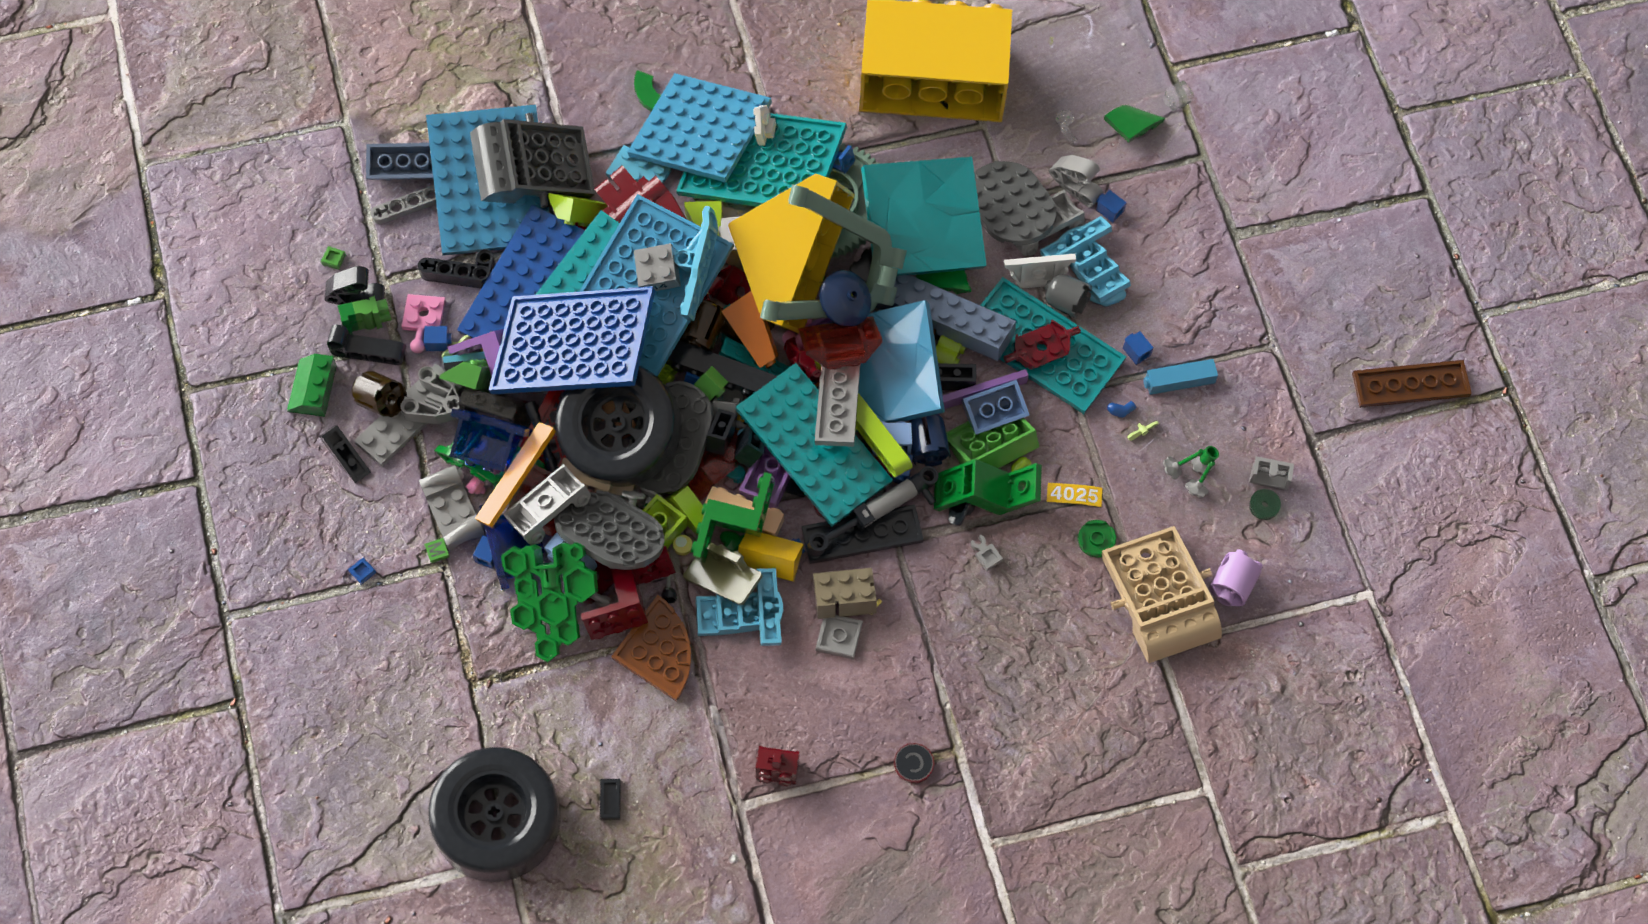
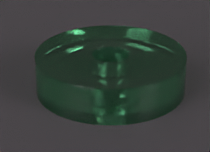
M1269 489L1257 490L1249 501L1251 513L1261 520L1274 518L1281 508L1279 496ZM1265 502L1268 504V506L1265 507L1262 505V503Z

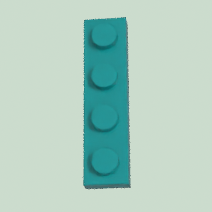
M727 337L723 340L719 351L721 356L776 376L789 368V366L775 360L776 363L768 368L765 366L759 368L744 345Z

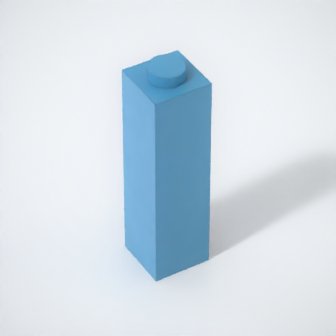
M1214 359L1151 369L1147 371L1144 378V386L1146 389L1148 388L1149 394L1152 395L1216 383L1218 373Z

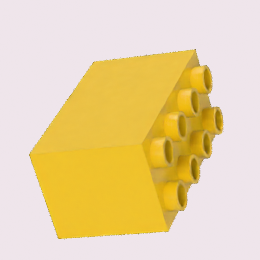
M867 0L859 111L1002 122L1009 81L1012 9H1004L998 4H987L984 7L968 6L961 1L935 4L929 0H912L911 2ZM944 100L948 104V109L940 102Z

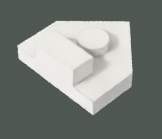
M760 105L753 109L756 123L754 134L759 146L765 145L767 138H774L776 129L775 118H771L767 105Z

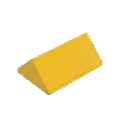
M761 533V537L745 534L738 547V552L744 556L743 560L747 566L755 570L776 568V576L778 578L794 582L804 544Z

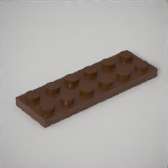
M1464 360L1355 370L1352 373L1359 408L1470 397L1472 394Z

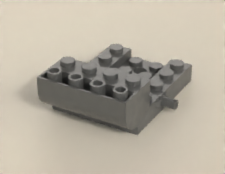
M533 113L525 114L526 121L503 119L501 122L482 124L470 132L481 201L514 204L524 195H531L540 198L541 208L549 207L548 193L586 199L595 195L585 133L582 126L534 122ZM569 157L575 161V164L570 162Z

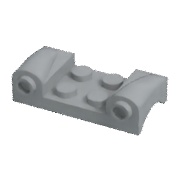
M1065 190L1051 196L1056 205L1057 219L1052 231L1046 237L1065 227L1071 230L1084 226L1085 212L1074 206ZM1035 242L1016 246V248L1024 256H1032L1037 252L1039 244Z
M563 464L504 512L503 515L530 545H535L542 542L545 536V531L542 528L571 503L575 507L585 506L589 502L591 494L587 487Z
M455 465L419 480L449 551L463 542L481 538L482 535L485 536L483 528L486 527L485 524L475 519L477 514L462 484L461 479H464L461 468L456 469Z

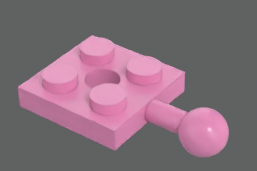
M407 295L402 330L416 331V337L410 343L412 352L419 354L424 351L423 336L425 326H441L446 302L445 297ZM421 311L429 312L427 316H419Z

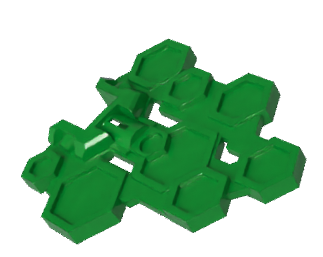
M564 542L552 548L554 562L543 563L542 547L536 544L525 546L523 549L514 546L501 555L503 571L515 577L514 584L518 604L510 609L512 624L523 630L529 629L536 633L537 641L534 643L536 656L546 662L551 661L560 654L559 647L562 643L571 645L580 638L576 605L579 604L578 601L581 603L585 602L598 592L596 572L585 567V562L581 561L586 556L585 546L577 542L572 545ZM533 574L541 578L542 594L540 596L537 580L533 579ZM561 574H563L565 593L562 592L560 579ZM542 621L550 625V634H547L546 625L542 624Z

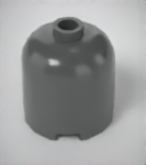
M1058 274L1052 280H1048L1045 285L1046 301L1050 306L1076 319V314H1081L1089 301L1087 293L1092 291V285L1066 274Z

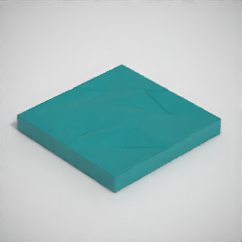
M972 156L863 165L861 172L867 219L884 228L890 234L892 247L907 251L903 268L898 269L897 276L983 269L987 266ZM871 244L872 257H873V245Z

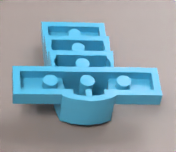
M1102 216L1084 226L1068 230L1059 240L1040 250L1041 256L1075 254L1076 262H1071L1069 266L1080 281L1092 285V291L1089 292L1099 303L1131 286L1130 280L1119 271V265L1108 257L1107 250L1095 241L1112 232V226Z
M776 568L756 569L762 573L763 577L756 586L757 593L752 592L743 605H738L717 594L716 596H696L697 635H727L760 630L761 646L781 645L780 622L783 615V602L777 590Z

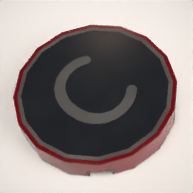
M909 743L902 746L894 759V769L898 777L911 784L927 780L934 768L932 753L924 745L918 743Z

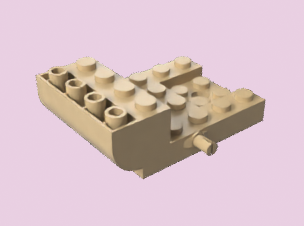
M1175 526L1102 550V560L1121 596V599L1110 602L1111 607L1115 610L1124 606L1128 610L1133 620V634L1148 663L1222 638L1221 622L1214 606V600L1203 581L1205 578L1212 577V572L1210 568L1201 572L1198 571ZM1149 553L1151 554V556L1148 558H1144L1141 556V554Z

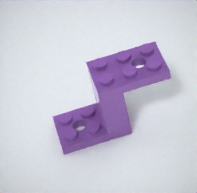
M504 329L448 346L449 353H457L459 356L483 348L492 376Z

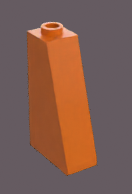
M750 291L722 310V313L759 368L763 366L768 368L776 363L775 358L779 355L768 322L760 318L752 291Z

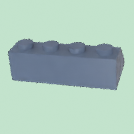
M429 143L366 144V180L433 179Z

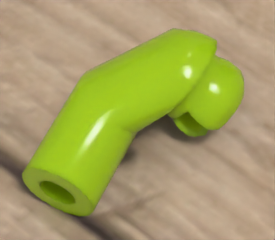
M1020 457L1011 466V472L1031 465V460L1027 457Z

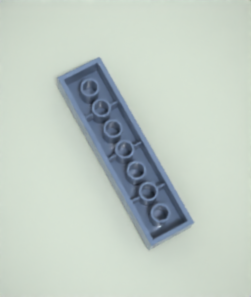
M911 275L896 276L894 286L898 288L893 306L877 303L875 307L885 310L926 300L930 304L932 325L937 330V335H943L966 348L996 361L1000 359L1015 335V320Z

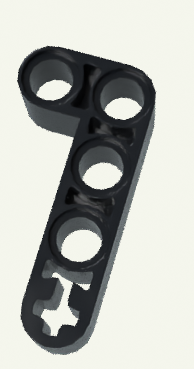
M488 249L480 250L477 253L475 264L435 258H422L418 262L419 273L423 280L480 289L495 267L493 253Z
M337 324L331 326L327 341L329 351L334 356L391 365H401L406 350V345L402 342L349 334L346 327Z

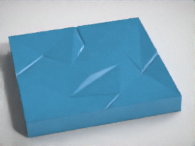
M926 300L869 313L862 323L853 327L839 326L834 322L818 326L822 347L823 344L861 345L858 393L880 421L896 423L898 421H908L945 412L930 304Z

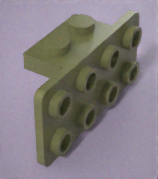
M710 543L707 548L706 562H698L694 558L683 574L684 579L738 605H743L762 579V573L747 566L743 560L744 556L739 552H731L721 544L718 546Z

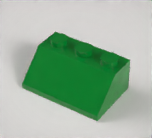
M312 354L299 359L287 412L325 417L337 368L333 356Z

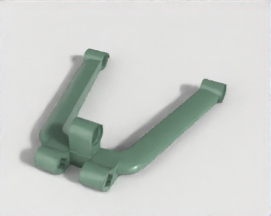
M792 184L788 199L789 204L806 208L873 245L872 263L866 282L871 294L870 313L875 309L877 303L893 306L898 288L894 286L898 269L903 268L907 251L892 247L890 234L884 228L809 190V188ZM766 299L764 300L760 318L777 322V320L828 318L822 309L820 299L774 302Z

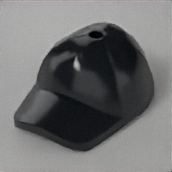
M965 502L949 508V522L955 526L962 525L965 516H969L976 506Z

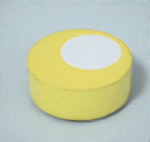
M680 535L674 539L673 549L678 555L684 556L691 552L692 540L690 537Z

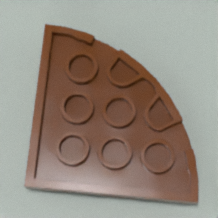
M657 595L646 609L648 623L640 627H633L611 657L614 661L677 702L686 686L690 673V641L684 623L674 608Z

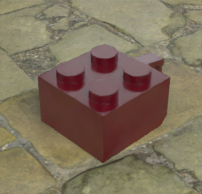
M759 746L755 767L756 779H759L762 783H771L772 781L779 782L782 786L796 785L800 751Z

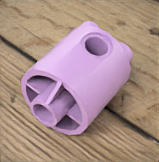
M1238 549L1236 552H1229L1225 555L1209 589L1219 603L1225 606H1243L1261 574L1263 565L1259 561L1248 557L1247 553L1243 550Z

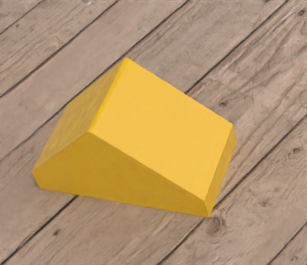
M814 174L796 184L797 186L809 188V190L848 210L855 196L853 192L838 181L819 174ZM791 188L728 224L760 315L764 300L766 299L774 302L816 299L842 227L806 208L789 204L788 199ZM808 319L777 320V322L766 321L792 332L803 334Z

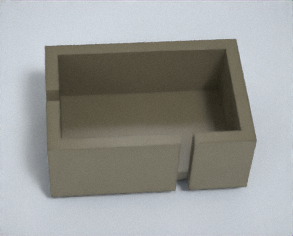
M872 568L813 573V587L818 619L834 618L835 603H839V617L876 613L877 599Z

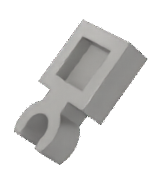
M980 535L979 540L981 544H976L972 540L970 545L974 550L979 551L975 556L984 569L988 571L1001 563L1003 558L993 544L987 546L985 544V537Z

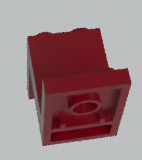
M664 546L661 555L644 568L630 570L611 569L619 602L581 614L582 621L591 640L602 639L607 635L621 633L624 630L640 627L648 623L639 584L649 583L652 580L668 577L676 573L666 546Z

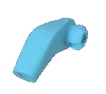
M1123 290L1102 303H1099L1091 295L1090 301L1108 307L1124 300L1126 291Z

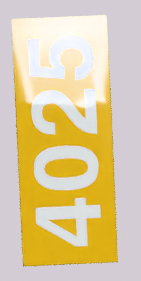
M1048 483L1047 502L1101 507L1102 487Z

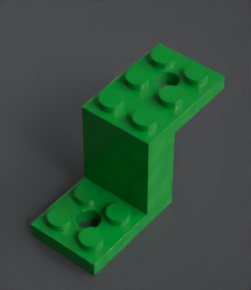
M974 459L939 472L938 480L935 483L934 498L936 502L934 503V510L942 511L967 502L994 514L1002 515L1040 502L1042 465L1035 463L1008 473Z
M764 472L763 477L759 478L757 485L759 493L758 496H754L752 503L754 510L708 499L707 504L704 503L701 513L704 515L703 520L698 523L696 533L699 535L691 548V552L698 562H706L707 548L711 543L715 526L761 537L775 485V479L772 474Z

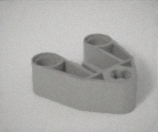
M1074 155L1063 156L1049 169L1050 175L1066 192L1089 208L1093 207L1099 196L1104 193L1099 185L1091 182L1100 171L1099 166L1093 160Z
M425 366L418 373L421 386L431 391L427 395L426 401L420 402L413 398H407L401 403V410L407 421L441 424L459 419L463 415L462 403L453 384L440 379L441 374L432 367ZM432 376L431 379L424 380L425 377ZM409 408H415L412 412H407Z

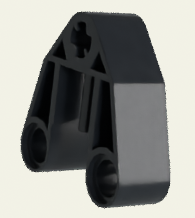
M356 266L335 273L326 281L324 300L328 303L342 305L360 300H370L369 297L375 296V300L380 301L384 300L385 286L380 283L368 284L369 270L366 267Z

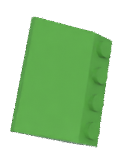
M1025 418L977 435L969 421L946 432L949 447L960 464L977 459L1000 468L1039 448L1036 430Z

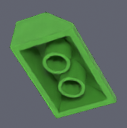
M471 359L470 362H462L442 373L439 378L477 390L489 389L492 376L487 360Z

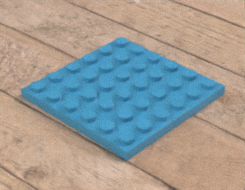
M674 73L627 151L628 156L727 182L754 135L756 123L753 109L760 105H767L769 109L772 100L770 97Z

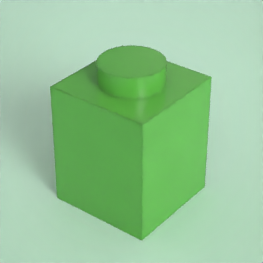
M711 366L695 382L694 386L702 390L711 400L715 396L719 398L726 391L723 387L728 381Z

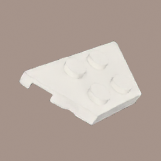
M1065 254L1004 260V265L1010 271L1012 278L1016 280L1019 288L1044 287L1048 280H1052L1058 274H1066L1069 271L1068 266L1071 262H1076V255Z

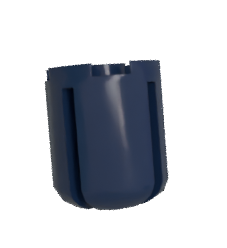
M939 414L926 416L931 445L927 443L922 417L909 420L912 430L911 451L915 465L917 462L925 464V467H934L941 465L942 460L948 456L949 458L951 457L945 422Z

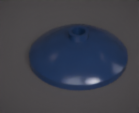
M847 270L836 271L825 278L820 288L822 309L826 316L835 324L843 327H853L862 323L869 315L872 303L871 294L864 280L857 274Z

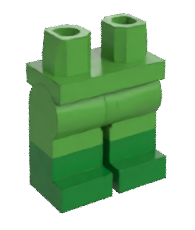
M375 296L369 297L370 300L337 305L342 326L346 327L349 334L352 335L354 331L362 329L372 330L376 326L377 329L383 328L382 322L391 320L387 300L376 301Z

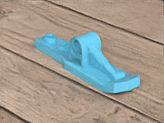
M705 206L702 211L703 222L699 233L692 239L687 248L679 250L674 256L675 263L683 271L691 273L689 283L685 287L686 295L684 302L680 306L681 315L690 321L695 319L703 284L707 278L718 235L717 218L710 206Z

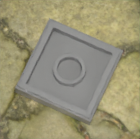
M835 615L834 618H824L815 650L854 659L863 621L839 617V615Z

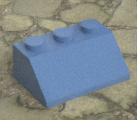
M1017 379L963 398L961 401L967 419L976 435L1030 415Z

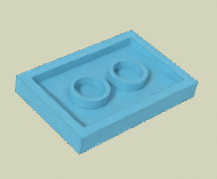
M623 145L606 172V176L611 178L610 175L623 165L636 182L643 176L649 181L656 175L664 184L672 170L670 167L629 157L627 152L629 147Z

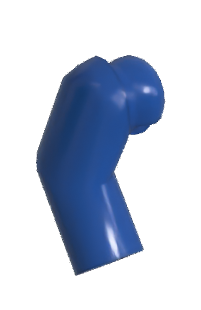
M1133 401L1128 402L1124 406L1117 403H1110L1107 406L1110 414L1120 418L1127 416L1136 409Z

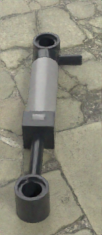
M931 466L923 467L920 472L870 502L863 503L853 509L850 514L852 519L826 535L821 532L812 534L806 544L807 552L816 557L822 555L829 544L828 542L854 526H857L862 531L875 520L920 493L923 494L929 505L934 504L936 500L929 489L938 480L937 470ZM923 475L929 476L931 481L925 480ZM813 542H819L821 544V548L815 547Z

